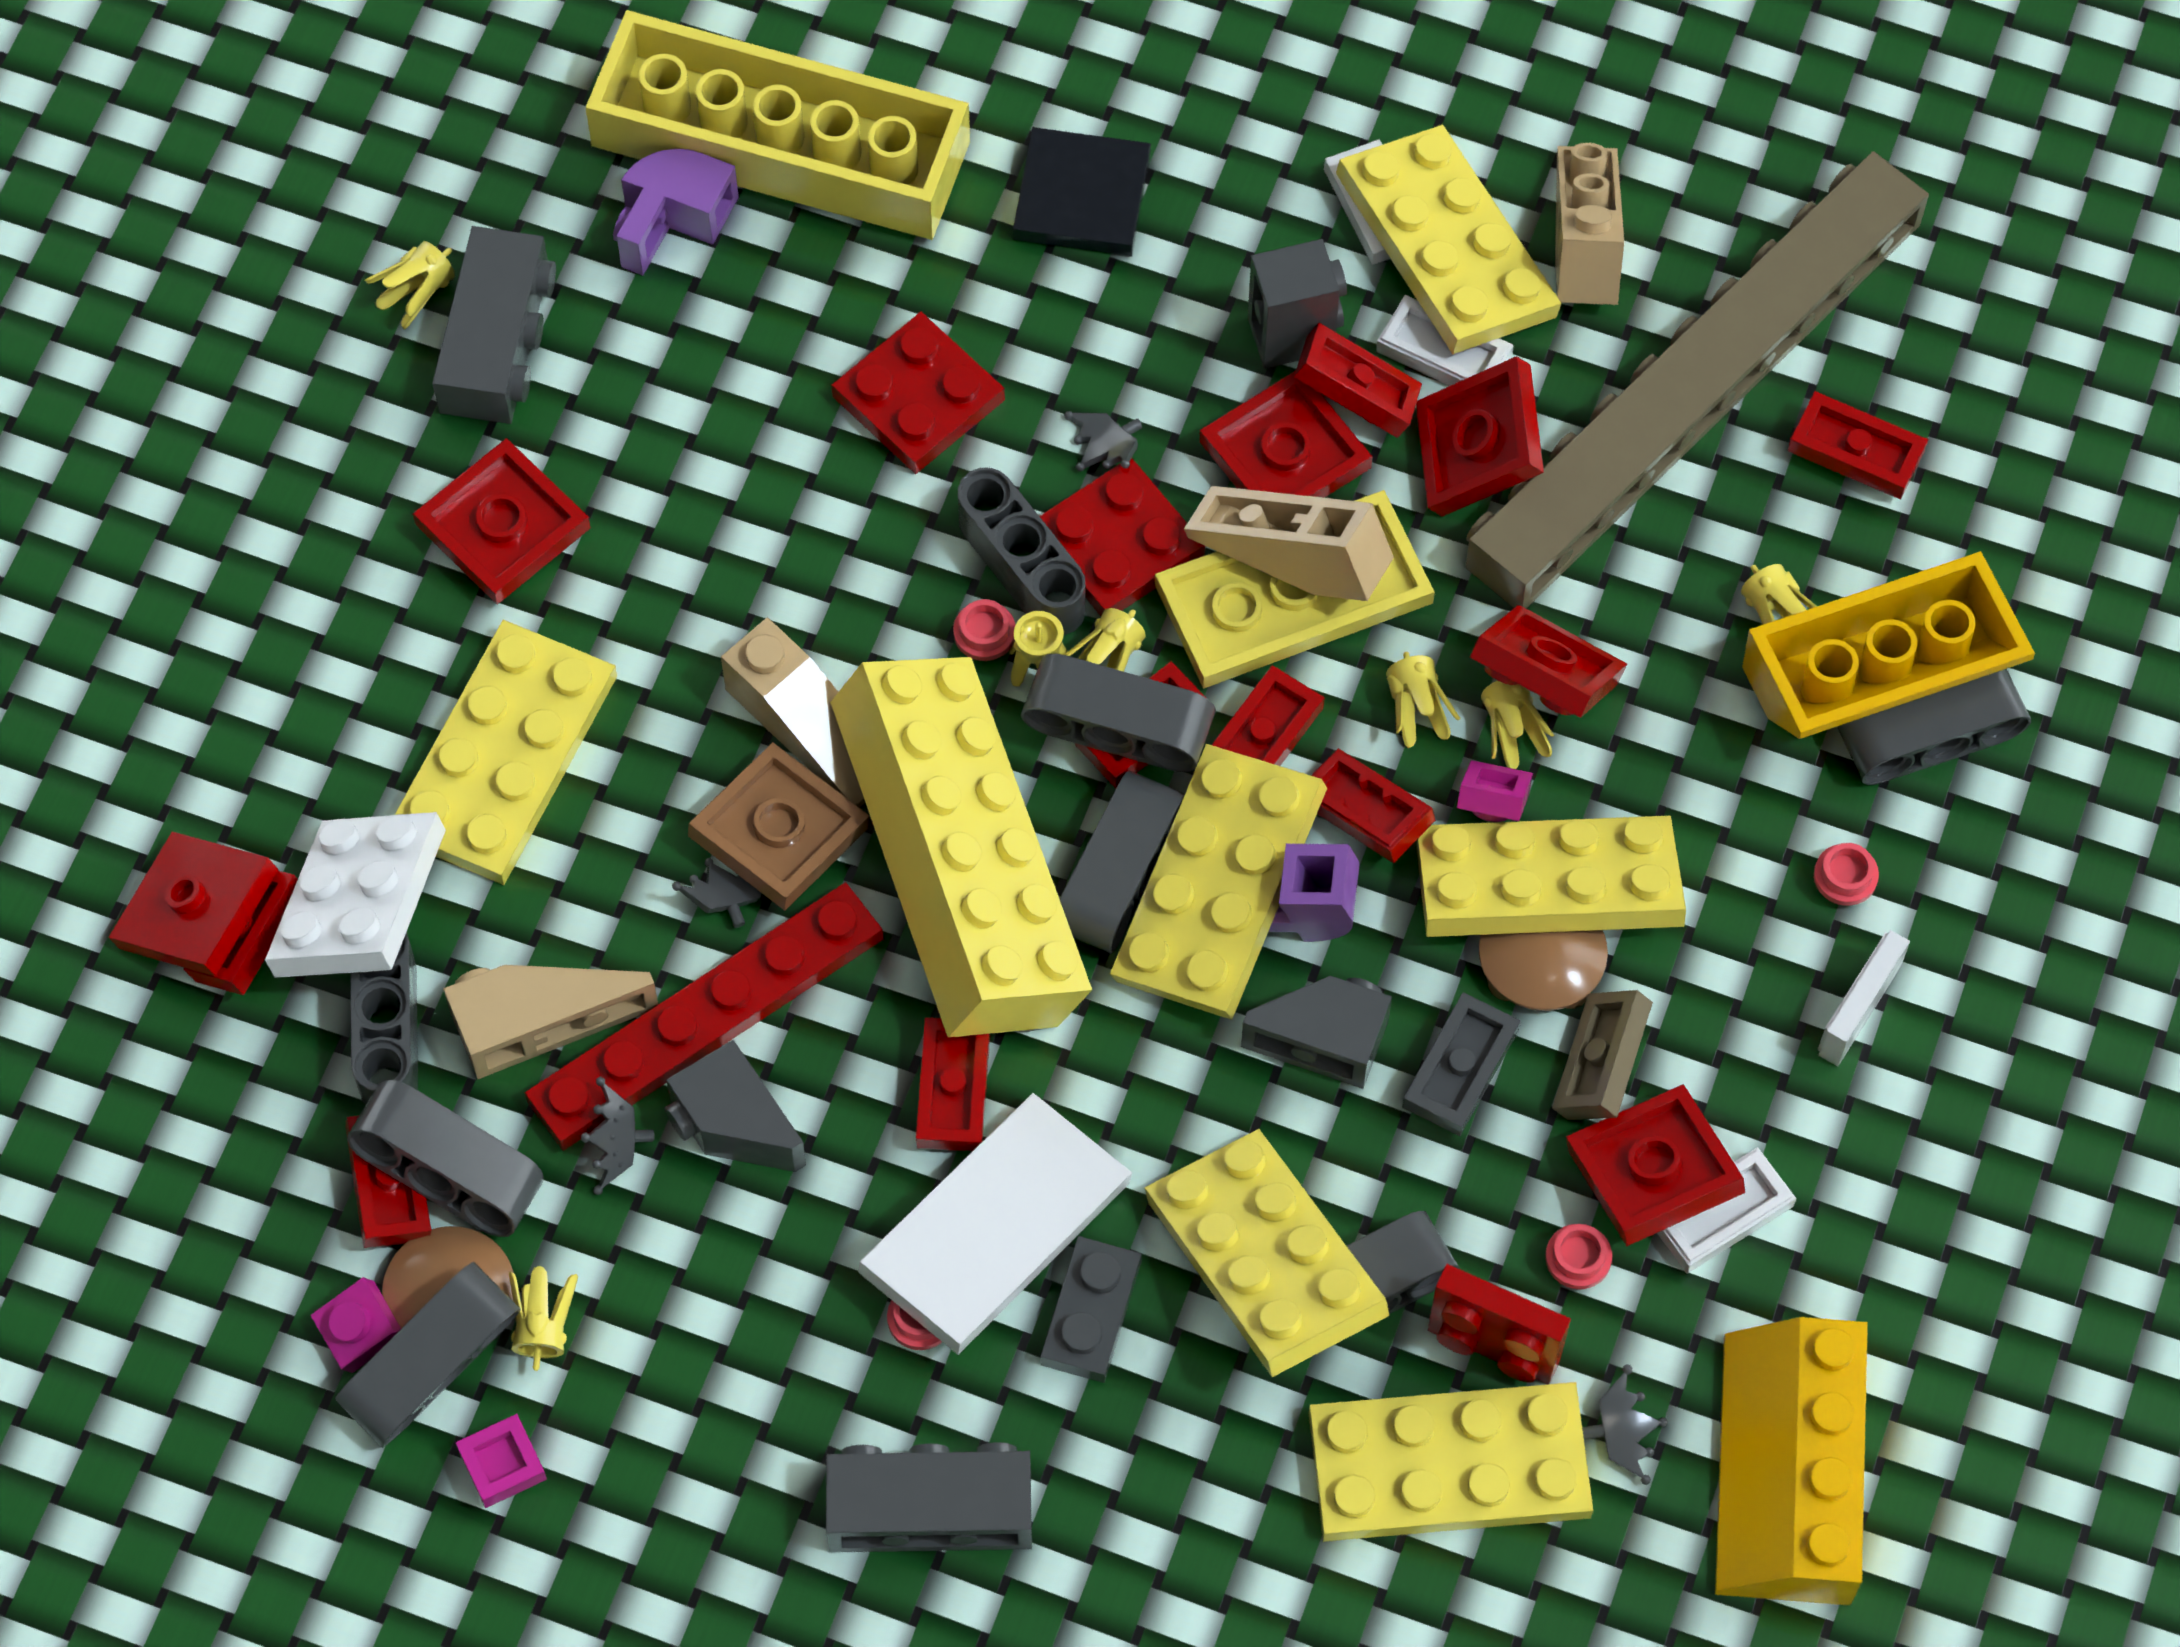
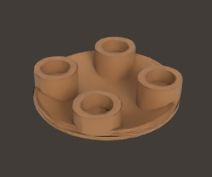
M1603 930L1480 935L1479 940L1480 964L1487 978L1488 988L1491 993L1500 1000L1510 1001L1518 1006L1538 1011H1553L1563 1008L1575 1009L1582 1006L1586 1002L1588 994L1600 982L1608 957L1607 941Z
M456 1226L431 1229L430 1236L408 1241L394 1255L384 1276L382 1295L402 1329L458 1272L471 1262H475L513 1300L509 1272L513 1273V1269L504 1251L488 1236L473 1229Z

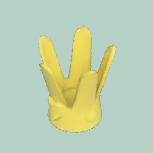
M423 241L418 247H413L399 263L366 278L364 281L368 284L383 279V286L388 288L377 298L376 307L380 310L388 309L417 289L406 305V314L401 321V326L405 330L432 294L440 287L445 288L449 281L455 278L453 267L446 258L452 253V249L447 248L444 252H441L433 244Z
M1781 564L1769 565L1761 570L1756 565H1751L1750 568L1754 574L1744 583L1741 594L1746 598V604L1754 607L1758 612L1762 624L1775 621L1772 613L1774 609L1784 618L1805 611L1806 609L1801 602L1810 609L1817 607L1799 591L1800 588L1789 571H1785Z
M1107 608L1104 610L1101 618L1095 621L1094 631L1064 655L1071 656L1091 640L1078 659L1100 665L1111 654L1107 667L1124 672L1130 655L1134 650L1136 651L1141 647L1146 633L1141 624L1133 618L1136 614L1134 609L1130 610L1127 614L1119 609Z
M1032 611L1023 615L1017 621L1014 627L1015 642L1009 651V654L1012 655L1016 650L1011 671V683L1013 686L1018 687L1023 683L1031 663L1036 664L1038 670L1043 656L1047 654L1064 655L1068 652L1062 642L1064 635L1063 626L1059 619L1051 613Z
M1404 652V659L1392 664L1386 672L1390 692L1395 700L1396 734H1399L1402 730L1405 746L1408 749L1414 746L1416 742V703L1420 714L1428 716L1437 736L1442 740H1448L1451 731L1438 694L1456 720L1461 718L1437 683L1438 675L1435 672L1434 660L1428 656H1410L1409 652Z
M1495 681L1487 686L1481 694V699L1491 718L1492 759L1496 758L1498 732L1506 766L1517 769L1519 765V752L1516 738L1522 736L1523 727L1540 755L1551 757L1552 748L1545 733L1551 737L1555 735L1533 705L1530 690L1519 684L1508 685L1499 681Z
M541 1266L533 1269L530 1284H525L522 1287V1301L520 1300L516 1276L514 1273L509 1272L513 1301L521 1309L516 1316V1330L511 1335L513 1342L511 1350L519 1355L533 1357L534 1371L539 1370L540 1358H555L564 1354V1344L566 1343L567 1336L563 1333V1327L578 1280V1274L568 1277L565 1286L557 1296L549 1320L548 1276L546 1270Z

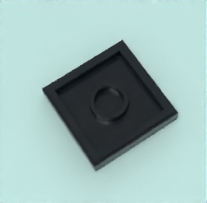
M1032 127L1013 226V240L1132 256L1151 156V143Z

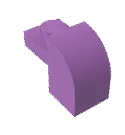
M688 149L662 150L636 162L621 179L625 208L621 211L616 221L613 233L614 240L618 242L621 267L644 275L669 228L713 245L739 198L735 166Z
M1286 844L1279 907L1269 932H1298L1304 942L1331 940L1350 932L1353 926L1360 864L1349 844Z

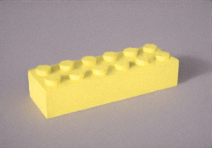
M628 10L624 14L585 107L592 147L639 160L655 152L668 149L697 151L734 165L737 187L930 240L934 238L970 144L969 103Z
M972 658L862 662L830 703L947 1037L1058 1027L1092 991V987Z

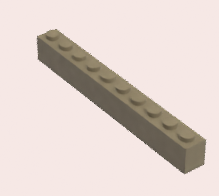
M1874 151L1857 167L1852 164L1844 167L1831 183L1829 194L1820 203L1815 204L1813 201L1807 203L1793 219L1789 228L1790 231L1779 242L1771 239L1759 249L1750 264L1751 269L1741 279L1729 278L1715 293L1711 300V307L1699 319L1692 315L1679 326L1671 339V346L1659 357L1654 354L1649 355L1637 367L1631 377V384L1619 396L1610 393L1598 404L1590 417L1591 423L1578 435L1570 432L1559 441L1550 454V462L1543 468L1544 473L1515 485L1508 496L1509 502L1495 515L1488 511L1475 522L1466 538L1469 546L1465 568L1513 608L1517 605H1521L1524 608L1529 607L1921 225L1929 193Z

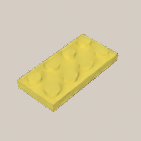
M1444 125L1339 160L1336 171L1338 178L1452 354L1557 318L1562 303Z
M1384 490L1355 500L1373 504L1394 556L1368 601L1313 595L1218 551L1155 574V587L1203 689L1433 604L1435 592Z
M502 620L395 815L437 812L446 831L436 857L505 885L617 678L616 666L521 626Z
M1206 744L1110 972L1113 979L1117 983L1232 1020L1279 907L1286 844H1305L1327 790L1323 780Z
M1671 816L1431 825L1416 840L1426 937L1684 927L1686 905Z
M1260 1129L1144 1187L1148 1203L1271 1377L1390 1316L1386 1298Z
M1576 1382L1313 1404L1309 1407L1323 1542L1591 1519L1593 1504Z

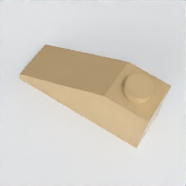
M1211 486L1184 528L1189 539L1310 594L1368 601L1394 558L1374 506L1368 502Z
M767 617L721 656L725 690L811 772L860 808L865 804V800L830 703L837 695L838 690L811 657Z
M502 965L492 970L488 968L471 970L461 975L453 985L443 988L450 1014L477 1079L643 1015L658 1005L655 984L650 972Z

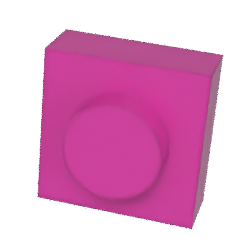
M1471 760L1460 786L1457 808L1472 811L1475 816L1486 821L1502 822L1508 819L1520 821L1529 797L1533 773Z
M365 1277L311 1314L313 1321L341 1370L351 1373L369 1362L401 1330L376 1283Z
M518 1414L455 1442L485 1509L547 1480L545 1471Z

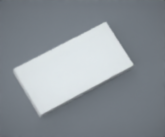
M1032 1093L860 1261L858 1273L959 1355L1130 1183L1132 1172L1037 1095Z

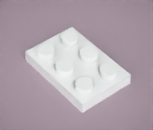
M437 812L325 820L321 822L265 958L275 978L392 970L446 831Z

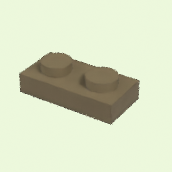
M1638 990L1588 994L1552 1107L1567 1120L1617 1118L1653 1004Z

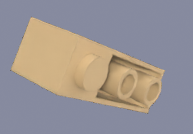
M1581 143L1574 147L1557 146L1555 248L1557 297L1562 303L1618 305L1624 250V231L1617 148H1604L1594 143Z

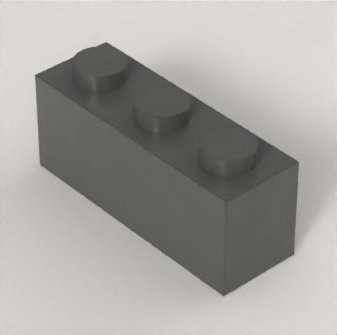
M477 226L471 227L432 383L439 414L511 424L516 402H526L530 388L531 369L530 366L525 365L529 349L538 350L543 334V314L538 313L542 297H551L556 279L555 261H549L547 258L544 236Z
M986 1443L978 1446L976 1452H949V1448L944 1445L919 1444L912 1446L909 1449V1453H882V1449L876 1446L852 1445L843 1448L842 1454H827L826 1535L829 1553L1032 1549L1030 1451H1017L1016 1446L1008 1443Z

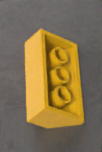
M1980 551L1749 629L1742 668L1767 718L1798 739H1802L2034 659L2035 652Z
M1797 1317L1725 1333L1723 1343L1715 1595L1851 1606L1862 1583L1868 1322Z

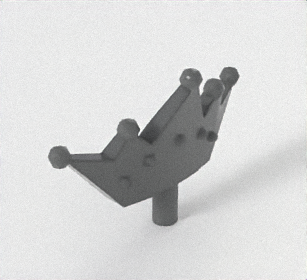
M1065 412V419L1073 421L1081 428L1079 435L1074 438V442L1077 445L1082 442L1088 443L1081 463L1076 465L1078 471H1083L1085 468L1104 461L1102 465L1105 469H1109L1120 461L1124 469L1129 468V461L1138 448L1137 438L1131 434L1142 429L1139 419H1135L1120 427L1107 413Z
M711 858L705 860V866L707 867L706 883L699 880L697 875L690 876L692 887L681 886L678 881L672 884L674 891L679 890L706 913L728 910L734 928L745 925L739 907L757 902L762 894L739 875L735 876L713 864Z
M601 1076L596 1079V1084L602 1088L606 1102L602 1105L594 1106V1113L601 1114L605 1120L589 1134L584 1133L581 1135L583 1142L590 1141L604 1152L599 1160L596 1159L592 1163L593 1168L604 1170L599 1185L593 1188V1192L596 1195L601 1194L607 1184L633 1165L635 1142H653L655 1137L653 1130H635L634 1107L605 1084V1079Z
M1626 1364L1622 1369L1624 1373L1599 1400L1603 1424L1582 1427L1584 1440L1605 1437L1609 1460L1641 1477L1642 1484L1648 1485L1651 1478L1649 1475L1643 1474L1638 1461L1646 1456H1653L1654 1450L1652 1447L1645 1449L1638 1442L1658 1426H1667L1668 1421L1664 1417L1657 1420L1632 1409L1637 1401L1641 1402L1645 1399V1395L1643 1392L1635 1394L1626 1391L1627 1374L1632 1373L1633 1369L1631 1365Z

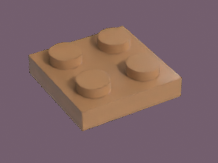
M772 742L689 823L688 837L785 911L868 829L869 815Z

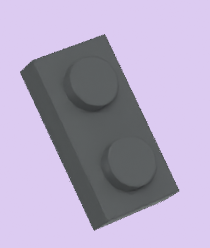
M1463 992L1404 1096L1402 1108L1461 1136L1515 1039L1521 1020Z
M1078 1236L1041 1353V1366L1105 1383L1141 1266L1142 1253Z

